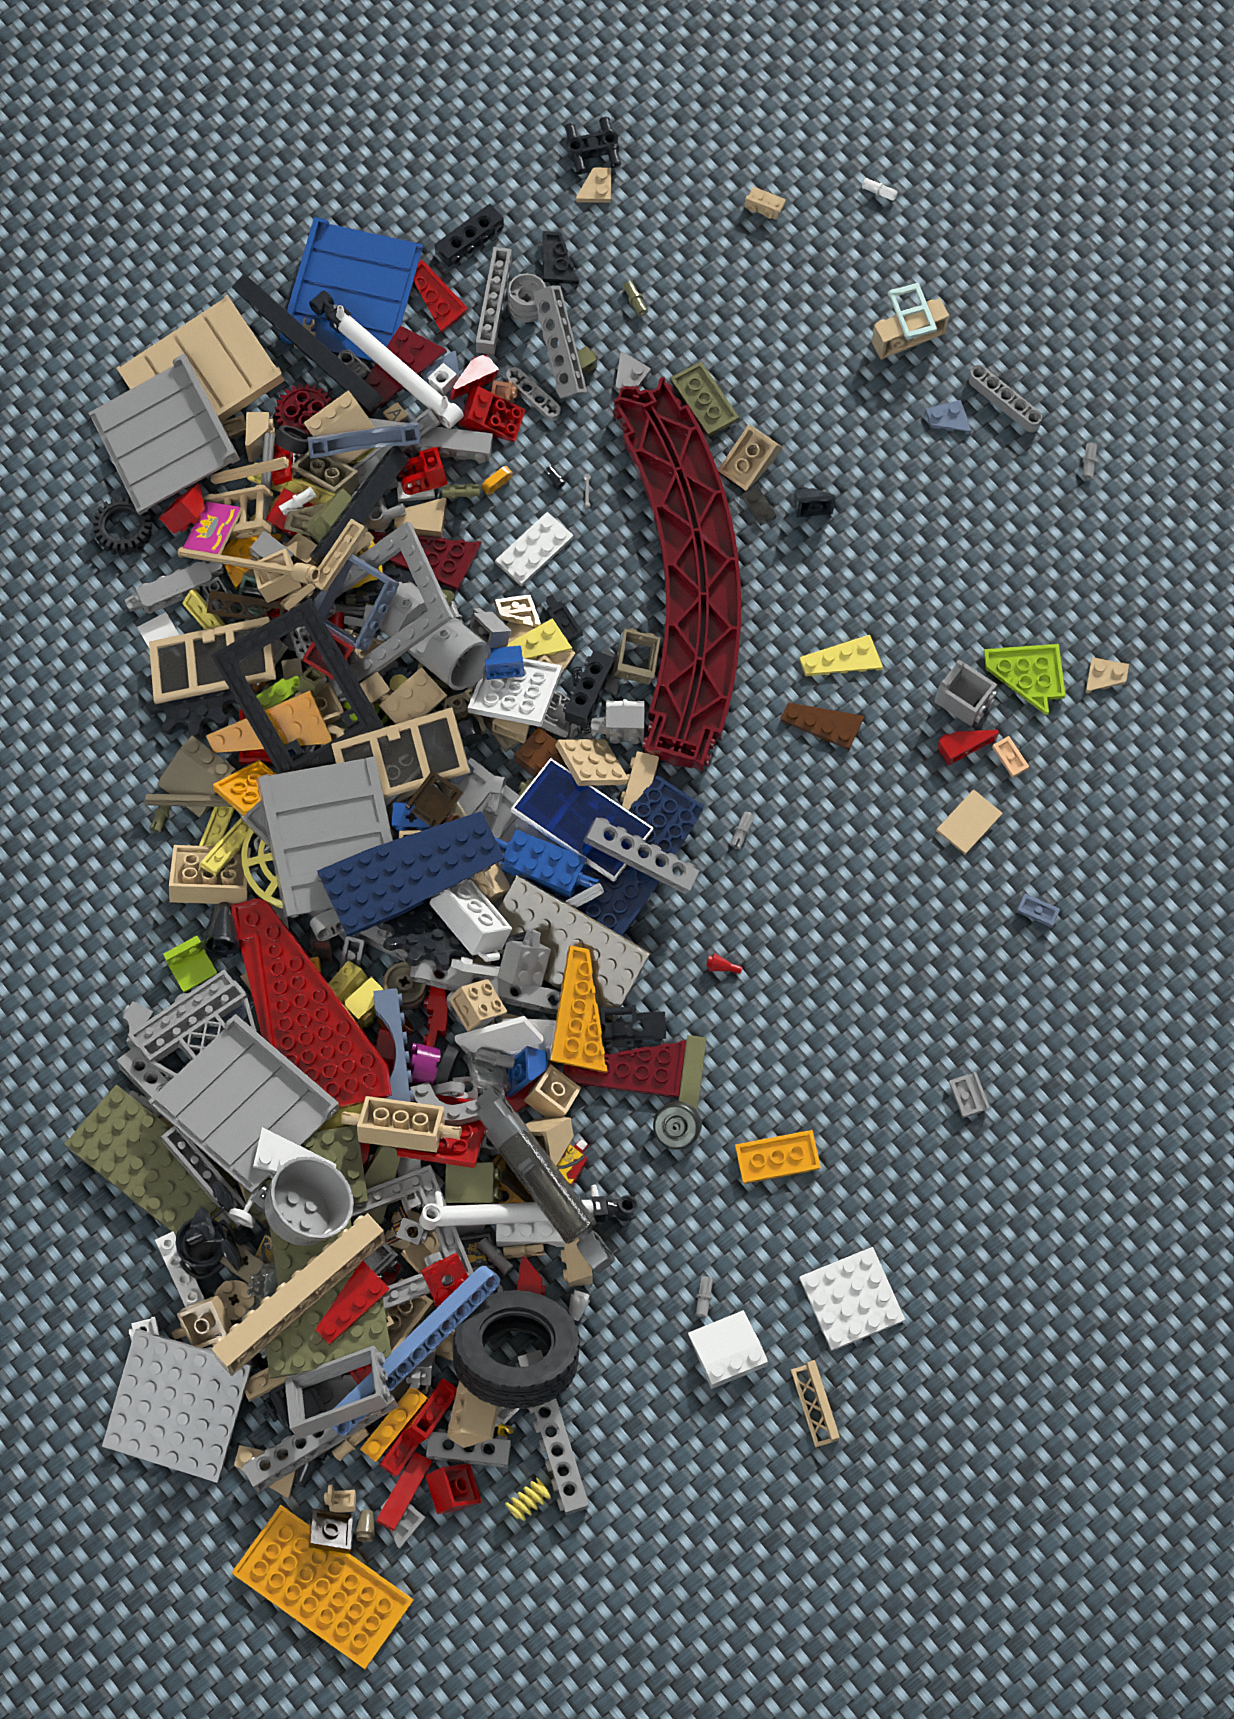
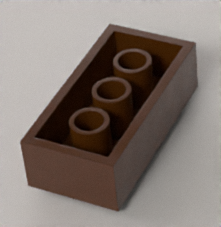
M540 727L514 753L515 763L534 778L550 758L568 769L555 746L557 741ZM553 771L542 783L556 795L561 793L565 799L576 788ZM582 792L572 807L584 796V792Z

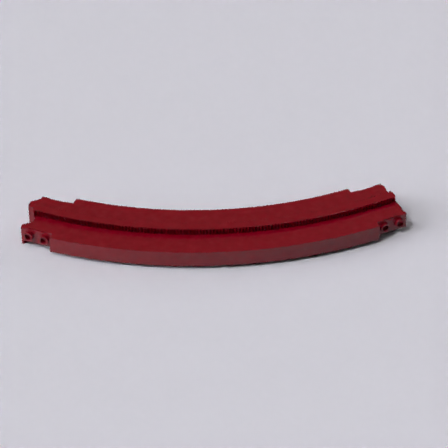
M663 376L659 379L658 387L653 390L640 391L637 385L620 388L618 398L614 400V410H612L615 419H619L622 423L621 428L624 433L623 445L632 460L649 502L660 544L665 580L666 624L663 653L658 680L648 714V720H650L648 731H650L649 737L644 738L642 748H645L646 754L658 756L660 760L667 761L669 765L676 767L684 766L691 769L696 768L703 772L704 766H708L711 755H708L709 750L714 749L716 739L721 740L734 689L741 631L739 559L729 505L709 446L689 405L687 404L682 407L679 398H675L673 395L672 386L666 383Z

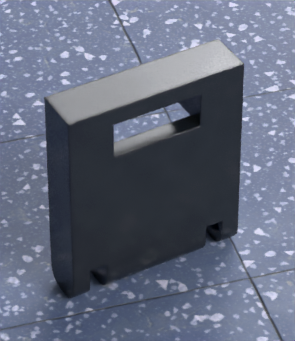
M284 1383L270 1390V1393L291 1435H293L294 1433L289 1425L287 1397H285L282 1391L286 1389ZM314 1385L302 1389L305 1419L319 1415V1412H327Z

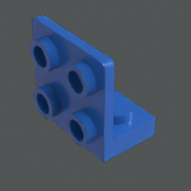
M521 646L490 648V659H485L487 680L524 676Z

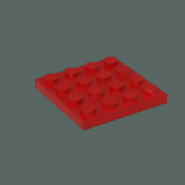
M435 1095L439 1101L450 1105L472 1101L463 1098ZM480 1120L462 1125H447L462 1128L460 1140L442 1137L437 1152L398 1147L397 1156L475 1168L487 1129Z

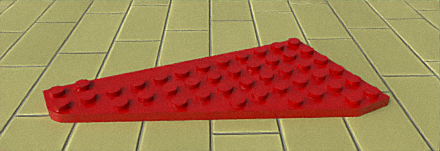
M252 899L231 905L262 1037L339 1103L340 1109L362 1104L366 1096L376 1098L392 1096L388 1065L272 906L262 899Z

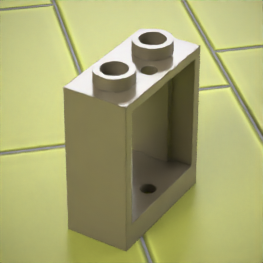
M632 628L624 629L619 639L613 676L649 685L654 679L661 637H657L652 633H640ZM626 641L651 647L647 670L622 664Z

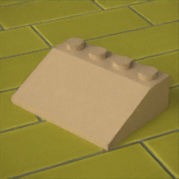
M174 845L169 880L170 902L207 904L227 902L229 904H237L248 901L249 883L242 867L243 847L214 876L201 868L200 862L215 846ZM251 848L247 850V859L250 858Z

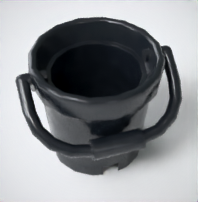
M191 1218L177 1232L175 1245L177 1253L182 1259L179 1262V1266L191 1277L203 1280L212 1277L216 1273L219 1274L225 1267L220 1262L224 1254L221 1249L222 1244L219 1242L206 1245L202 1242L195 1246H191L188 1243L186 1232L193 1229L190 1227L193 1219ZM215 1219L211 1221L215 1229L214 1239L223 1238L225 1240L227 1238L225 1227L231 1234L232 1240L238 1244L236 1233L224 1219L220 1222ZM186 1264L190 1265L191 1267H194L199 1271L209 1273L202 1275L196 1274L193 1271H191Z

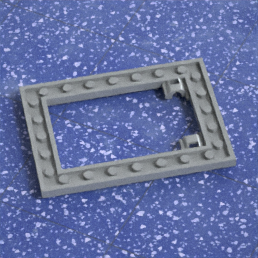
M410 522L402 524L358 558L377 569L402 551L428 611L360 660L356 652H353L347 663L359 683H362L374 673L383 669L454 618ZM353 563L337 597L370 573ZM315 588V592L308 598L304 597L302 602L311 598L312 602L315 603L320 590ZM334 603L326 619L336 613L337 609ZM328 677L337 698H342L344 694L337 682Z
M431 1165L367 1189L369 1203L354 1205L352 1207L351 1219L398 1200H401L405 1212L410 1211L416 1206H422L423 1209L427 1204H435V1192H441ZM441 1192V1196H442V1200H443V1206H447V1205H446V1202H445V1200H444V1197H443V1195H442V1192ZM414 1195V1199L407 1200L408 1196ZM428 1214L430 1219H435L434 1216ZM436 1227L434 1231L440 1243L438 1247L440 1252L424 1258L427 1267L457 1252L468 1277L471 1276L474 1272L456 1227ZM422 1274L388 1286L390 1291L383 1297L385 1310L429 1294L430 1291ZM447 1275L443 1277L442 1283L449 1284L452 1281V1276Z

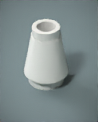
M574 1290V1293L571 1294L569 1315L572 1316L573 1320L579 1321L590 1302L588 1300L590 1295Z

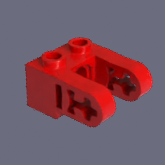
M437 446L420 451V456L410 458L399 472L398 476L402 478L401 487L405 494L413 495L448 485Z

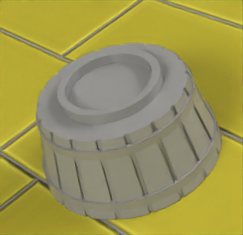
M297 1157L284 1163L272 1178L265 1198V1215L272 1230L283 1240L302 1246L313 1245L333 1237L348 1224L353 1213V1194H351L352 1191L347 1180H345L346 1178L333 1165L315 1157Z

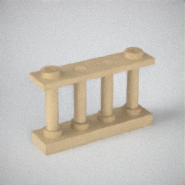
M256 485L255 487L220 494H208L203 497L204 505L206 502L224 505L240 502V507L243 511L228 541L258 536L263 531H266L268 534L271 533L272 526L263 520L264 498L273 496V492L265 485ZM256 499L255 519L246 522L247 501Z

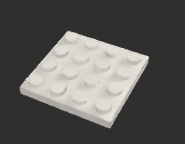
M523 658V677L487 680L485 669L482 674L483 678L478 681L470 700L468 713L541 727L561 676L562 666Z
M873 1247L799 1277L831 1351L905 1321Z

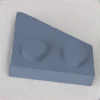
M961 400L926 408L925 413L931 428L945 429L952 432L959 430L965 431V434H971V428Z

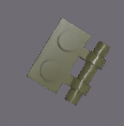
M445 485L442 487L443 498L450 499L480 496V485Z

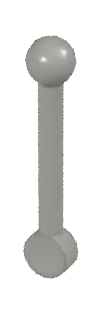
M590 474L584 475L585 503L583 507L585 509H589L591 506L589 503Z

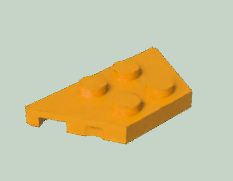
M276 533V535L270 534L278 542L283 539L279 533ZM260 535L231 540L225 546L221 555L251 560L250 547ZM223 564L235 589L238 590L243 574L251 568Z

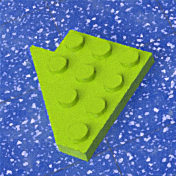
M1059 644L984 649L986 670L1043 714L1048 715L1049 713L1047 700L1065 699L1066 694Z

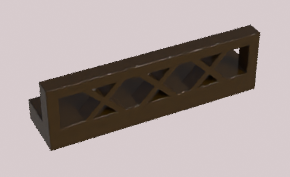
M210 590L207 613L253 620L261 618L262 615L267 617L266 613L269 610L280 611L279 616L284 613V608L281 606L280 601L267 603L265 599ZM212 600L222 602L225 607L219 611L211 610ZM232 604L241 605L244 610L236 614L230 610L229 606ZM251 607L260 608L262 613L257 617L251 616L248 609Z

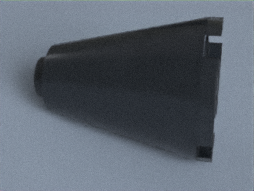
M221 902L215 905L201 941V949H205L206 954L209 956L227 958V954L233 953L232 956H235L239 953L240 943L231 905L227 902Z

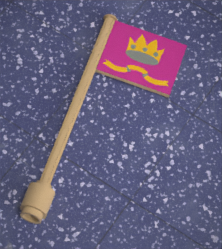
M206 502L204 505L205 509L200 514L201 519L195 523L184 547L178 549V556L180 558L188 557L292 575L293 580L296 582L313 584L318 582L320 578V570L310 564L296 563L293 567L221 555L243 511L241 507Z

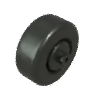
M683 1101L667 1103L656 1113L653 1121V1131L657 1140L663 1146L673 1150H681L691 1146L699 1137L702 1129V1121L698 1111L692 1105Z

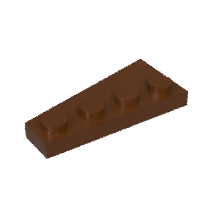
M788 702L780 721L850 750L865 716Z

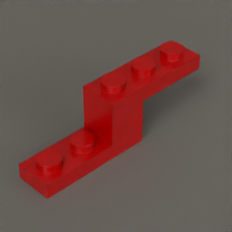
M444 1378L440 1380L421 1410L413 1416L401 1431L379 1464L380 1467L393 1477L399 1475L419 1443L429 1437L457 1393L456 1387Z

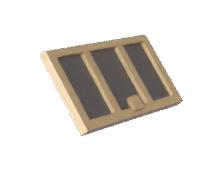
M269 617L149 641L155 704L229 689L210 655L270 622ZM272 643L237 662L249 684L276 679Z
M453 708L331 744L336 764L375 756L384 799L418 789L432 770L446 780L470 773Z

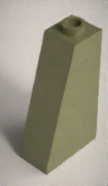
M379 1145L364 1170L366 1189L395 1179L401 1158L397 1156L398 1147ZM387 1205L367 1213L374 1221L381 1224Z

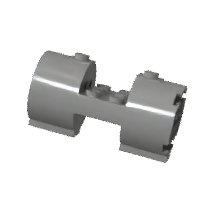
M410 581L404 584L399 582L397 593L392 598L389 609L381 621L379 629L390 638L428 611L418 587ZM455 617L407 651L454 690L470 689L482 679V674L486 669L485 659H490L491 656L490 646Z

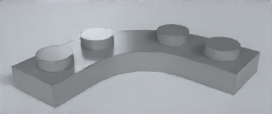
M429 1082L410 1087V1090H413L415 1103L444 1106L445 1125H462L479 1120L477 1115L483 1111L477 1099L457 1105L445 1104L439 1101Z

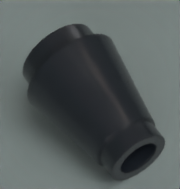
M313 1459L298 1468L294 1483L305 1488L318 1469V1461Z

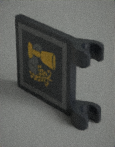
M492 1231L459 1236L473 1272L481 1266H486L491 1271L498 1270V1267L494 1263H490L488 1261L489 1258L477 1248L478 1243L484 1238H487L494 1246Z

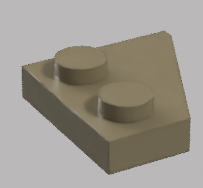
M326 503L289 510L284 529L312 537L303 526Z

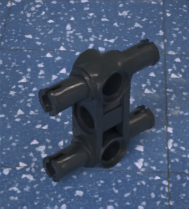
M605 116L599 119L602 132L582 136L577 135L574 123L565 125L568 157L574 162L577 175L587 172L584 159L608 155L611 168L621 166L618 153L620 150L618 135L612 130L610 117Z

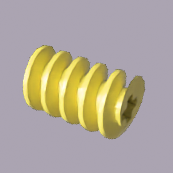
M537 1477V1483L530 1482L531 1489L526 1486L523 1488L525 1494L517 1493L519 1500L514 1497L511 1498L513 1505L505 1503L508 1510L517 1520L525 1521V1513L531 1516L530 1508L538 1510L536 1503L544 1505L543 1497L551 1499L548 1490Z

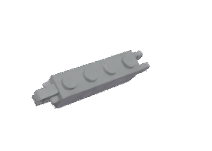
M205 561L195 562L188 568L178 569L171 575L161 576L151 583H144L136 589L137 593L125 599L127 608L130 612L144 609L146 613L150 614L184 600L190 590L195 589L198 593L204 592L203 584L224 574L223 564L217 562L206 564Z

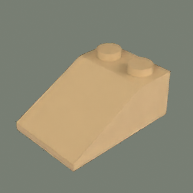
M748 425L718 471L745 491H748L774 462L783 447L755 427Z

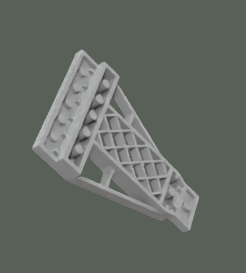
M222 970L130 1032L128 1038L151 1067L173 1078L177 1073L157 1062L177 1048H181L189 1059L193 1060L196 1055L192 1050L201 1052L205 1048V1039L214 1040L221 1033V1030H224L225 1023L221 1018L239 1006L245 1005L250 1027L255 1031L256 1029L247 994L236 981L232 980L225 970ZM210 1026L218 1027L217 1035L206 1034L207 1028ZM193 1037L202 1038L201 1046L190 1045L191 1039Z

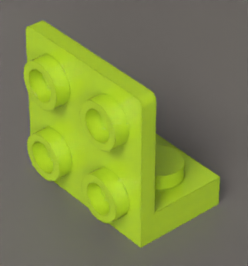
M198 936L163 954L166 963L183 992H187L217 975V971L205 950L201 949V941Z

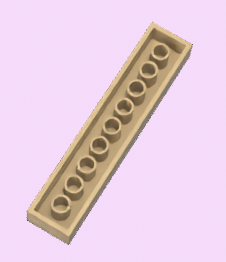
M368 1213L364 1217L362 1215L359 1216L349 1230L344 1229L334 1243H328L319 1256H313L307 1262V1266L304 1269H298L291 1276L292 1279L289 1282L279 1285L274 1295L264 1298L259 1308L248 1312L244 1317V1321L233 1325L228 1331L229 1334L224 1338H218L213 1343L214 1347L211 1350L215 1359L231 1376L358 1267L362 1260H366L386 1242L384 1230Z

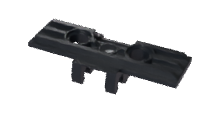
M636 1005L616 1008L601 1006V1014H599L600 1023L605 1025V1031L601 1034L602 1042H606V1050L622 1046H628V1049H633V1040L666 1039L665 1011L636 1013ZM632 1015V1020L606 1022L605 1016ZM637 1021L644 1023V1029L640 1032H636L633 1029V1024Z

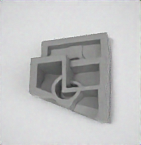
M554 691L541 728L566 738L569 733L570 722L565 721L563 708L565 703L570 701V698L560 691Z

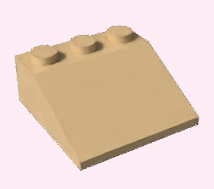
M349 390L304 422L313 436L376 428ZM369 449L344 452L331 456L349 465Z

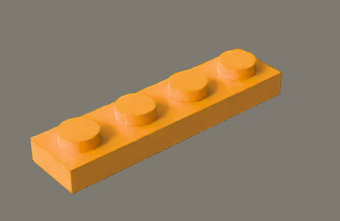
M410 1387L399 1400V1407L392 1410L360 1450L377 1462L426 1402L428 1397L418 1389Z

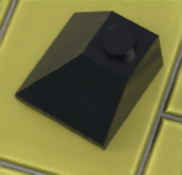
M801 487L795 490L796 518L833 514L835 495L815 488Z

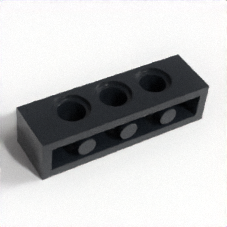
M488 204L435 243V253L448 267L459 263L465 255L471 254L480 244L486 243L492 235L500 233L504 227V218L491 204Z
M593 650L591 656L586 658L584 672L581 671L579 673L578 684L572 688L570 693L571 699L565 703L563 708L565 721L584 728L587 727L615 667V657Z

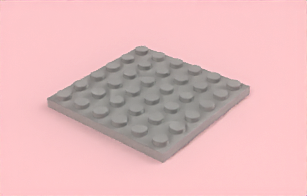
M136 1329L102 1447L218 1483L253 1364L246 1363L231 1376L215 1359L211 1351Z

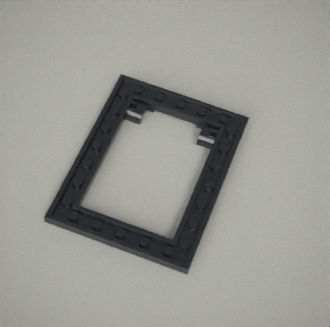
M311 598L210 655L279 774L330 765L336 761L331 744L385 728ZM302 625L305 626L351 707L340 714L348 728L343 731L344 734L313 752L309 750L305 753L297 739L284 745L237 664L238 661ZM355 713L358 719L354 722L350 718V715ZM368 742L342 749L343 757ZM292 748L296 753L293 757L288 752Z

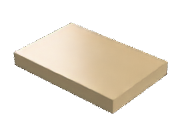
M973 789L937 828L936 832L966 855L1003 813Z

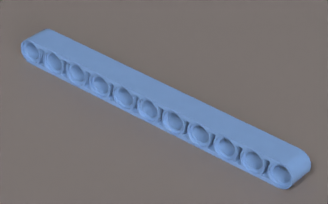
M486 1266L479 1267L396 1347L389 1357L385 1358V1364L383 1365L388 1377L386 1386L389 1389V1393L499 1286V1276ZM372 1372L335 1408L375 1394ZM367 1414L331 1428L339 1435H346Z

